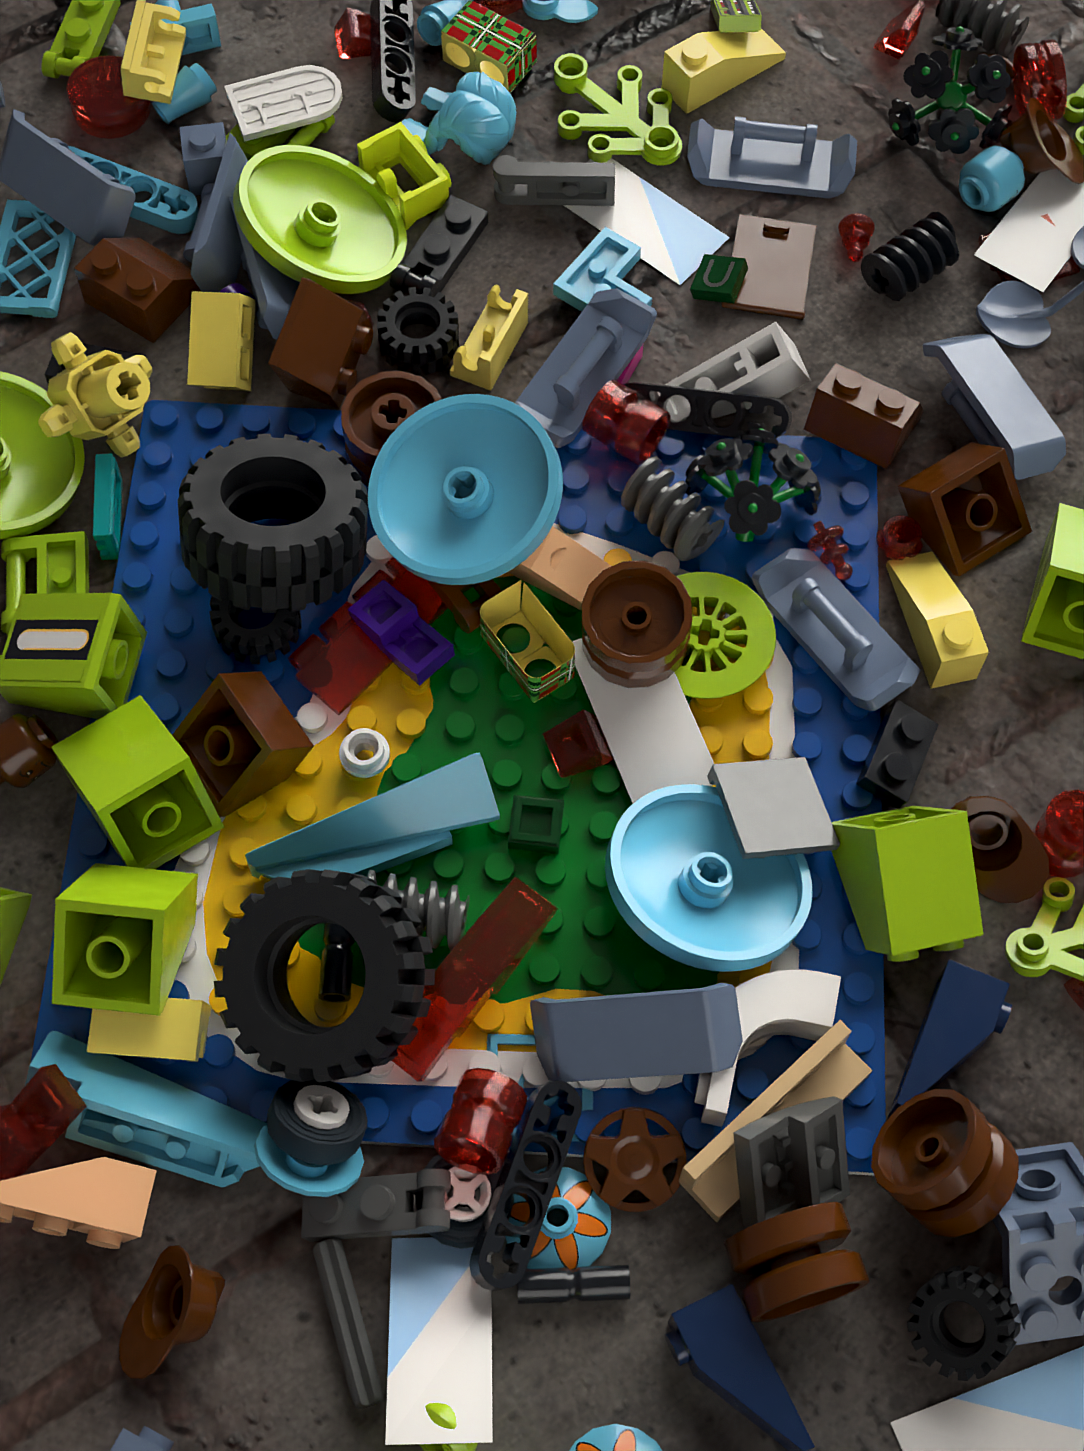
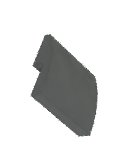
M832 1096L800 1103L766 1115L733 1132L743 1229L799 1208L820 1203H839L850 1195L842 1099Z

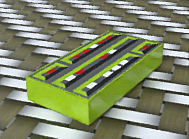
M711 0V11L721 33L759 32L761 30L762 15L755 0Z

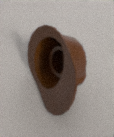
M1034 97L1028 99L1027 112L1001 133L1000 143L1004 148L1020 157L1024 167L1023 170L1029 174L1057 169L1070 181L1077 184L1083 183L1084 158L1079 148L1067 132L1049 116L1039 100Z
M969 796L951 808L952 810L967 811L977 889L982 895L1000 903H1019L1032 898L1044 887L1049 874V857L1041 841L1014 807L1005 800L992 796Z
M180 1245L168 1246L159 1255L148 1281L132 1305L124 1322L119 1341V1360L123 1372L131 1379H144L154 1373L174 1345L200 1340L209 1332L213 1324L217 1304L225 1286V1279L218 1272L193 1264L187 1251Z

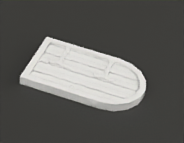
M314 65L298 66L224 86L233 116L236 118L244 142L324 120L339 109L343 99L341 82L336 75L324 67Z

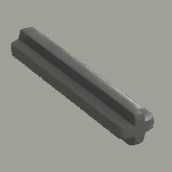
M339 1238L328 1239L314 1245L313 1253L352 1402L357 1409H364L383 1401L384 1395L344 1246Z

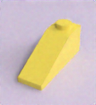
M762 29L759 32L721 33L720 31L697 33L664 52L661 88L668 90L672 94L674 102L688 114L785 59L786 52Z
M931 551L887 561L886 567L930 688L977 679L989 653L973 609L935 554Z

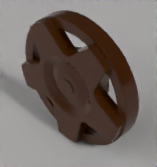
M624 1107L604 1116L591 1130L584 1148V1170L591 1188L605 1203L628 1212L648 1211L668 1201L681 1185L678 1181L682 1169L686 1165L685 1146L676 1127L662 1114L645 1107ZM646 1118L661 1125L669 1134L651 1135ZM621 1119L620 1130L617 1136H599L607 1126ZM677 1159L675 1174L671 1182L668 1183L663 1168ZM592 1160L607 1169L602 1185L595 1175ZM633 1190L640 1191L648 1198L643 1201L623 1200Z

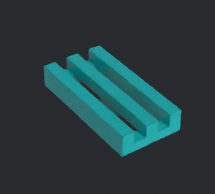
M112 453L96 454L93 538L94 541H97L96 546L98 551L100 550L102 560L118 559L121 544L123 479L116 458L113 457Z

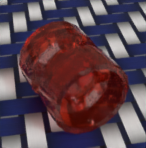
M614 379L607 382L590 403L583 419L582 430L604 445L614 442V450L636 465H642L651 457L667 432L671 415L668 411L648 399L638 402V394Z
M1064 791L1055 796L1033 829L1049 857V875L1069 878L1076 877L1084 872V791Z
M484 1068L466 1070L462 1074L453 1094L451 1109L445 1113L434 1138V1147L439 1155L448 1163L470 1173L482 1175L497 1173L502 1168L512 1143L511 1134L520 1123L527 1105L528 1096L524 1089L515 1080L494 1070Z

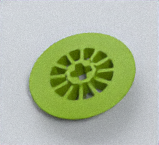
M692 572L676 576L683 582L691 598L692 607H697L698 616H693L692 614L690 642L685 657L690 655L686 666L681 665L675 671L684 695L702 699L721 698L738 693L749 687L765 672L775 651L776 629L767 605L750 587L739 580L723 574ZM704 606L715 608L712 615H706ZM722 612L730 615L722 621L718 620ZM736 626H740L742 630H731V629L734 628V627H736ZM700 631L710 632L708 645L698 643ZM742 643H743V644L746 645V647H745V648H742V647L737 646V645H735V644H742ZM726 656L733 658L737 661L735 663H731ZM710 659H712L721 670L715 672L711 671ZM698 660L703 662L704 672L693 671Z

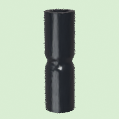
M324 923L323 941L325 948L322 951L318 998L327 1002H347L351 997L354 956L352 945L355 939L342 926Z
M629 1265L584 1266L574 1270L565 1267L526 1269L521 1281L517 1283L518 1304L568 1302L572 1299L579 1301L628 1300L631 1296Z

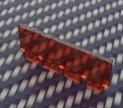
M394 557L385 563L387 570L396 577L394 580L386 572L379 569L352 595L356 603L384 579L417 606L419 617L429 625L434 623L448 609L447 605L426 579L408 571ZM348 601L319 627L320 633L329 641L327 645L317 635L312 634L288 657L290 663L299 671L295 675L296 679L337 715H340L393 663L351 618L348 608L353 604Z

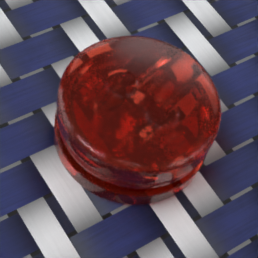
M1054 39L1042 40L1040 43L1032 44L1029 42L1020 44L1015 49L1013 57V87L1020 117L1027 112L1028 99L1033 97L1040 101L1054 121L1060 120L1064 116L1067 104L1066 70L1062 51Z
M108 55L89 59L80 64L68 79L67 95L74 119L83 131L92 136L104 139L124 137L138 130L149 117L151 111L150 100L123 96L121 76L123 57Z

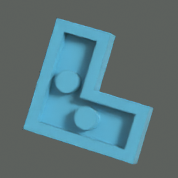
M604 227L553 283V295L582 312L596 292L618 288L651 306L652 297L622 280L640 260L641 247L611 229Z

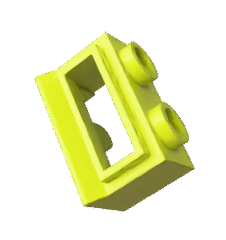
M402 122L357 144L359 168L369 174L378 182L384 192L389 194L403 218L406 230L418 219L441 208L448 199L449 188L452 185L448 171L441 163L436 164L428 155L422 139L418 135L413 136ZM401 163L420 187L404 193L397 185L395 174L390 168Z

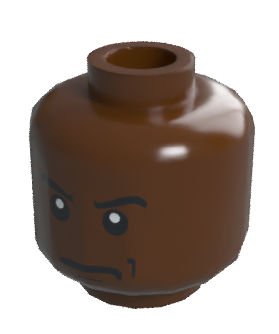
M15 713L0 724V785L6 781L14 787L25 788L56 763L57 756L51 747L59 743L48 725L37 715L33 714L29 718L23 714Z

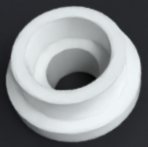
M360 728L352 731L344 738L340 745L339 756L343 768L348 773L356 777L368 778L379 774L385 769L390 759V749L387 740L382 734L372 729ZM362 750H370L374 753L373 757L368 760H359L356 758V755Z

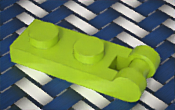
M72 0L50 51H45L43 55V75L56 79L60 75L69 76L73 82L86 84L121 5L120 0Z

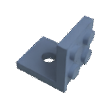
M1073 1142L1015 1150L1019 1157L1017 1183L1010 1200L997 1216L992 1219L1002 1237L1003 1287L1006 1285L1012 1292L1006 1300L1009 1305L1017 1303L1020 1311L1014 1318V1322L1021 1323L1020 1333L1014 1340L1017 1342L1016 1345L1082 1336L1084 1335V1158ZM1064 1276L1074 1277L1072 1283L1067 1288L1061 1291H1049L1055 1285L1057 1279Z

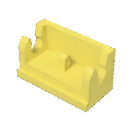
M146 0L136 1L121 64L123 96L171 104L186 38V27L174 23H165L161 19L179 21L181 13L178 10L168 6L147 3Z
M494 285L487 296V305L464 346L458 347L455 352L453 365L450 369V376L490 391L528 324V293L516 289L511 302L508 303L500 297L501 290L499 285Z
M192 291L187 385L202 386L208 389L251 391L256 299L241 293Z
M168 998L160 1016L92 1008L87 1052L198 1062V1058H203L205 1053L211 1005L203 1000Z

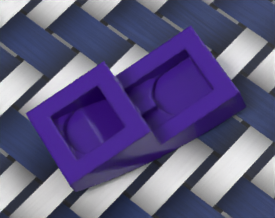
M384 579L348 608L349 615L365 634L419 686L455 656L453 644L419 617L417 606Z

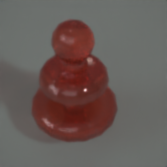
M852 213L845 216L838 225V232L842 237V245L848 250L847 257L854 263L859 262L863 258V250L868 247L870 237L875 231L873 220L861 213Z
M822 521L816 522L813 526L817 534L808 541L807 548L813 552L823 549L824 552L820 556L821 562L825 565L832 563L835 567L836 577L840 580H848L853 574V569L850 564L845 562L843 557L848 553L849 548L845 543H836L844 535V528L840 525H834L826 529Z

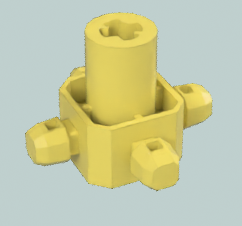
M71 332L51 343L52 352L58 364H63L66 369L49 379L47 397L53 406L42 413L38 420V424L47 437H57L69 431L73 437L84 440L107 435V444L121 458L140 448V439L133 425L128 426L126 422L143 412L144 403L148 400L150 394L148 378L152 373V366L144 355H135L124 360L120 354L108 350L86 356L84 352L87 349L79 338Z

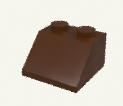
M103 238L74 267L84 302L152 343L191 304L192 291L201 292L190 275V267L141 238Z
M302 277L268 364L290 392L340 409L344 396L347 397L348 392L356 385L357 371L355 368L360 355L367 354L372 344L374 333L371 328L372 325L364 310L316 282Z
M835 363L816 390L803 430L887 469L921 419L924 411L920 402L903 395L898 390L890 389L861 375L855 370Z
M970 442L898 485L913 529L955 576L963 575L1032 532L1005 448Z
M262 671L219 673L172 734L189 756L219 817L231 814L287 780L314 747Z

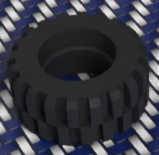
M257 434L256 439L250 440L240 437L231 440L227 447L223 448L221 445H218L209 450L205 455L206 460L200 457L182 480L179 487V498L177 499L182 560L196 583L203 589L208 588V593L222 602L229 599L233 601V605L236 608L247 611L251 607L262 608L263 613H277V609L290 608V612L304 610L306 604L314 602L317 606L328 601L332 597L333 591L339 594L352 582V578L359 574L364 564L367 548L368 512L366 487L362 483V478L351 464H347V460L335 450L326 451L322 443L311 439L308 443L299 441L298 436L284 434V438H273L271 434ZM263 519H285L297 523L283 526H264L251 522Z
M312 869L293 871L291 878L278 876L265 883L263 888L265 894L251 893L240 904V909L245 913L243 918L229 919L223 931V934L230 938L227 948H217L214 965L223 966V979L214 981L215 997H225L228 1008L221 1011L220 1016L226 1028H238L241 1034L235 1039V1043L244 1054L259 1053L260 1056L257 1059V1063L260 1067L271 1073L284 1071L286 1079L300 1082L310 1080L325 1082L356 1077L371 1072L375 1066L386 1065L397 1057L398 1052L396 1048L400 1045L410 1044L419 1032L417 1027L413 1025L415 1019L427 1017L432 1001L423 998L424 986L435 985V969H425L423 956L433 953L429 937H420L415 930L422 923L415 911L402 908L400 905L402 897L391 888L378 886L375 879L363 875L326 869L324 871ZM320 923H333L345 928L357 942L365 963V986L359 1004L343 1023L332 1027L316 1026L303 1017L294 1005L287 985V966L295 944L307 930Z

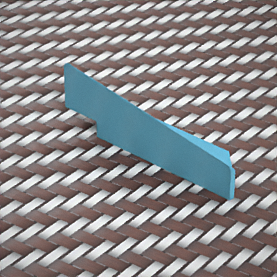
M473 753L246 853L245 857L252 876L260 878V876L271 880L278 876L291 878L293 871L306 869L319 871L326 869L366 876L369 870H374L375 873L450 846L453 842L449 830L493 822L500 819V814L480 753Z
M51 1031L29 1065L20 1107L31 1111L70 1117L65 1138L221 1188L238 1182L244 1172L260 1166L256 1159L254 1145L261 1127L266 1124L265 1122L113 1055L88 1053V1044L63 1033Z

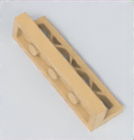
M841 1020L831 1027L683 1167L678 1182L716 1222L740 1201L733 1132L766 1115L800 1103L832 1096L842 1099L843 1102L872 1073L873 1070L845 1044L852 1031Z

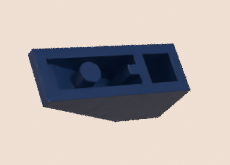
M950 959L948 960L938 977L888 1117L915 1095L937 1087L980 1049L993 1031L999 1034L1002 1033L1012 1008V1004L1004 1001L1009 983Z
M733 1284L671 1314L668 1321L671 1331L664 1335L668 1347L679 1366L687 1363L693 1376L788 1451H810L815 1447Z

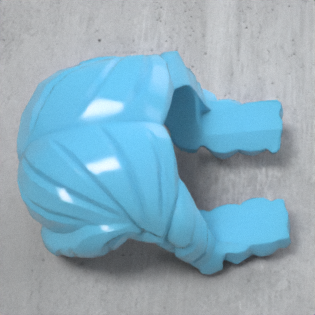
M468 72L459 80L456 91L453 93L429 87L423 94L421 104L425 105L430 111H438L429 127L411 118L402 121L403 125L413 136L418 135L422 139L429 156L435 151L443 149L448 139H451L460 146V149L465 154L473 157L476 162L488 165L501 153L513 136L516 124V105L510 92L499 81L488 77L484 72Z

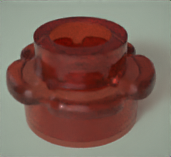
M904 515L894 516L884 524L883 529L877 532V545L885 550L884 552L887 557L893 560H903L907 556L913 558L920 553L923 547V543L920 541L922 538L921 527L911 517ZM896 538L902 539L904 542L898 543Z

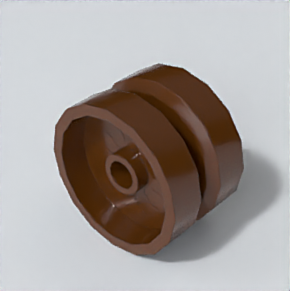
M404 371L380 372L362 379L347 394L341 407L347 463L356 469L362 478V483L367 487L369 486V479L375 460L389 436L412 414L442 399L437 389L421 376Z
M623 561L603 570L589 584L581 604L582 648L591 668L608 682L626 688L650 687L668 679L682 665L690 642L693 620L692 604L683 582L666 567L648 561Z
M933 1089L912 1097L898 1107L884 1123L872 1148L871 1168L877 1183L895 1200L901 1203L906 1211L934 1235L957 1237L975 1232L994 1219L1010 1200L1018 1180L1019 1157L1012 1143L996 1126L986 1120L984 1114L968 1098L955 1090Z
M820 1203L786 1212L743 1229L726 1240L724 1245L733 1272L744 1275L763 1274L750 1281L741 1293L751 1322L770 1321L818 1307L853 1293L870 1282L860 1253L846 1249L830 1251L841 1245L851 1233V1228L841 1203Z

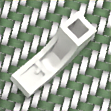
M780 970L757 976L735 988L743 1042L732 1068L699 1074L694 1103L704 1105L701 1118L702 1123L723 1126L728 1111L736 1063L739 1056L748 1046L772 1035H791L818 1041L833 1027L841 976L811 970Z

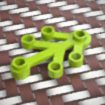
M568 53L556 59L554 63V82L559 89L567 94H580L604 113L589 114L579 113L575 110L563 111L558 116V134L562 138L574 140L579 138L583 131H627L634 137L610 138L606 134L591 136L588 140L587 155L589 159L598 163L607 162L613 155H642L647 162L663 166L672 164L680 157L682 153V140L678 132L669 125V114L672 110L673 97L668 90L656 88L650 91L647 96V112L653 116L652 126L650 127L639 118V91L642 87V71L638 67L626 65L618 70L617 88L622 93V104H620L587 78L588 64L582 56ZM602 147L605 148V150H597L595 148Z
M1061 877L1047 880L1043 887V904L1032 926L1020 928L1008 937L1005 955L1013 970L1025 977H1040L1052 969L1084 981V959L1067 953L1080 948L1084 949V905L1073 928L1053 933L1061 912L1068 911L1073 905L1075 887L1069 880ZM1051 893H1062L1065 897H1055Z

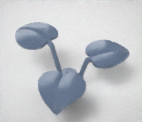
M1084 226L1076 233L1071 244L1073 259L1083 269ZM1021 281L1002 282L990 289L982 302L976 307V315L985 330L1003 344L1015 348H1033L1045 342L1051 334V327L1046 317L1054 315L1084 291V281L1048 308H1043V299L1032 286Z

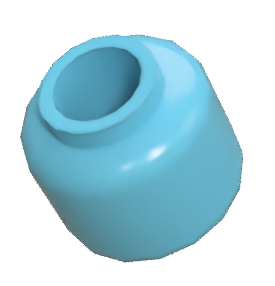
M992 146L980 152L969 160L960 171L959 192L964 202L973 209L985 212L1000 209L1015 198L1024 188L1025 175L1022 160L1014 152L1000 146Z

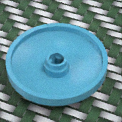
M464 394L441 399L425 406L408 417L395 429L382 446L369 479L368 508L371 522L383 546L398 563L413 574L428 581L448 585H468L484 582L501 576L521 564L539 547L549 533L557 517L562 499L563 473L557 450L545 429L532 414L519 405L500 397L484 394Z
M682 784L664 787L646 794L624 812L608 843L605 856L606 881L619 913L633 931L647 944L669 958L699 969L720 972L742 971L764 965L781 955L791 945L808 917L812 903V880L804 854L742 859L716 787Z

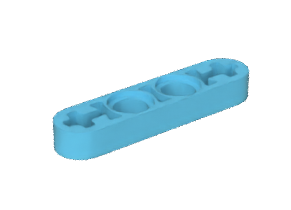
M68 146L72 152L104 174H110L119 180L120 184L133 188L135 193L147 191L152 194V197L145 202H134L130 217L176 234L188 233L194 229L199 207L193 193L94 154Z

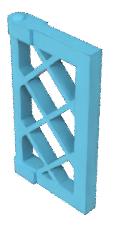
M7 199L0 224V288L1 284L8 280L17 290L9 296H0V313L55 318L58 315L76 234L64 227V231L57 235L49 226L55 219L31 202L25 200ZM19 217L34 219L33 222L15 232ZM43 229L52 239L31 251L23 240ZM17 244L26 255L6 267L10 250ZM59 248L55 267L48 270L39 259ZM34 263L43 275L22 287L13 276ZM50 283L47 298H32L30 296Z

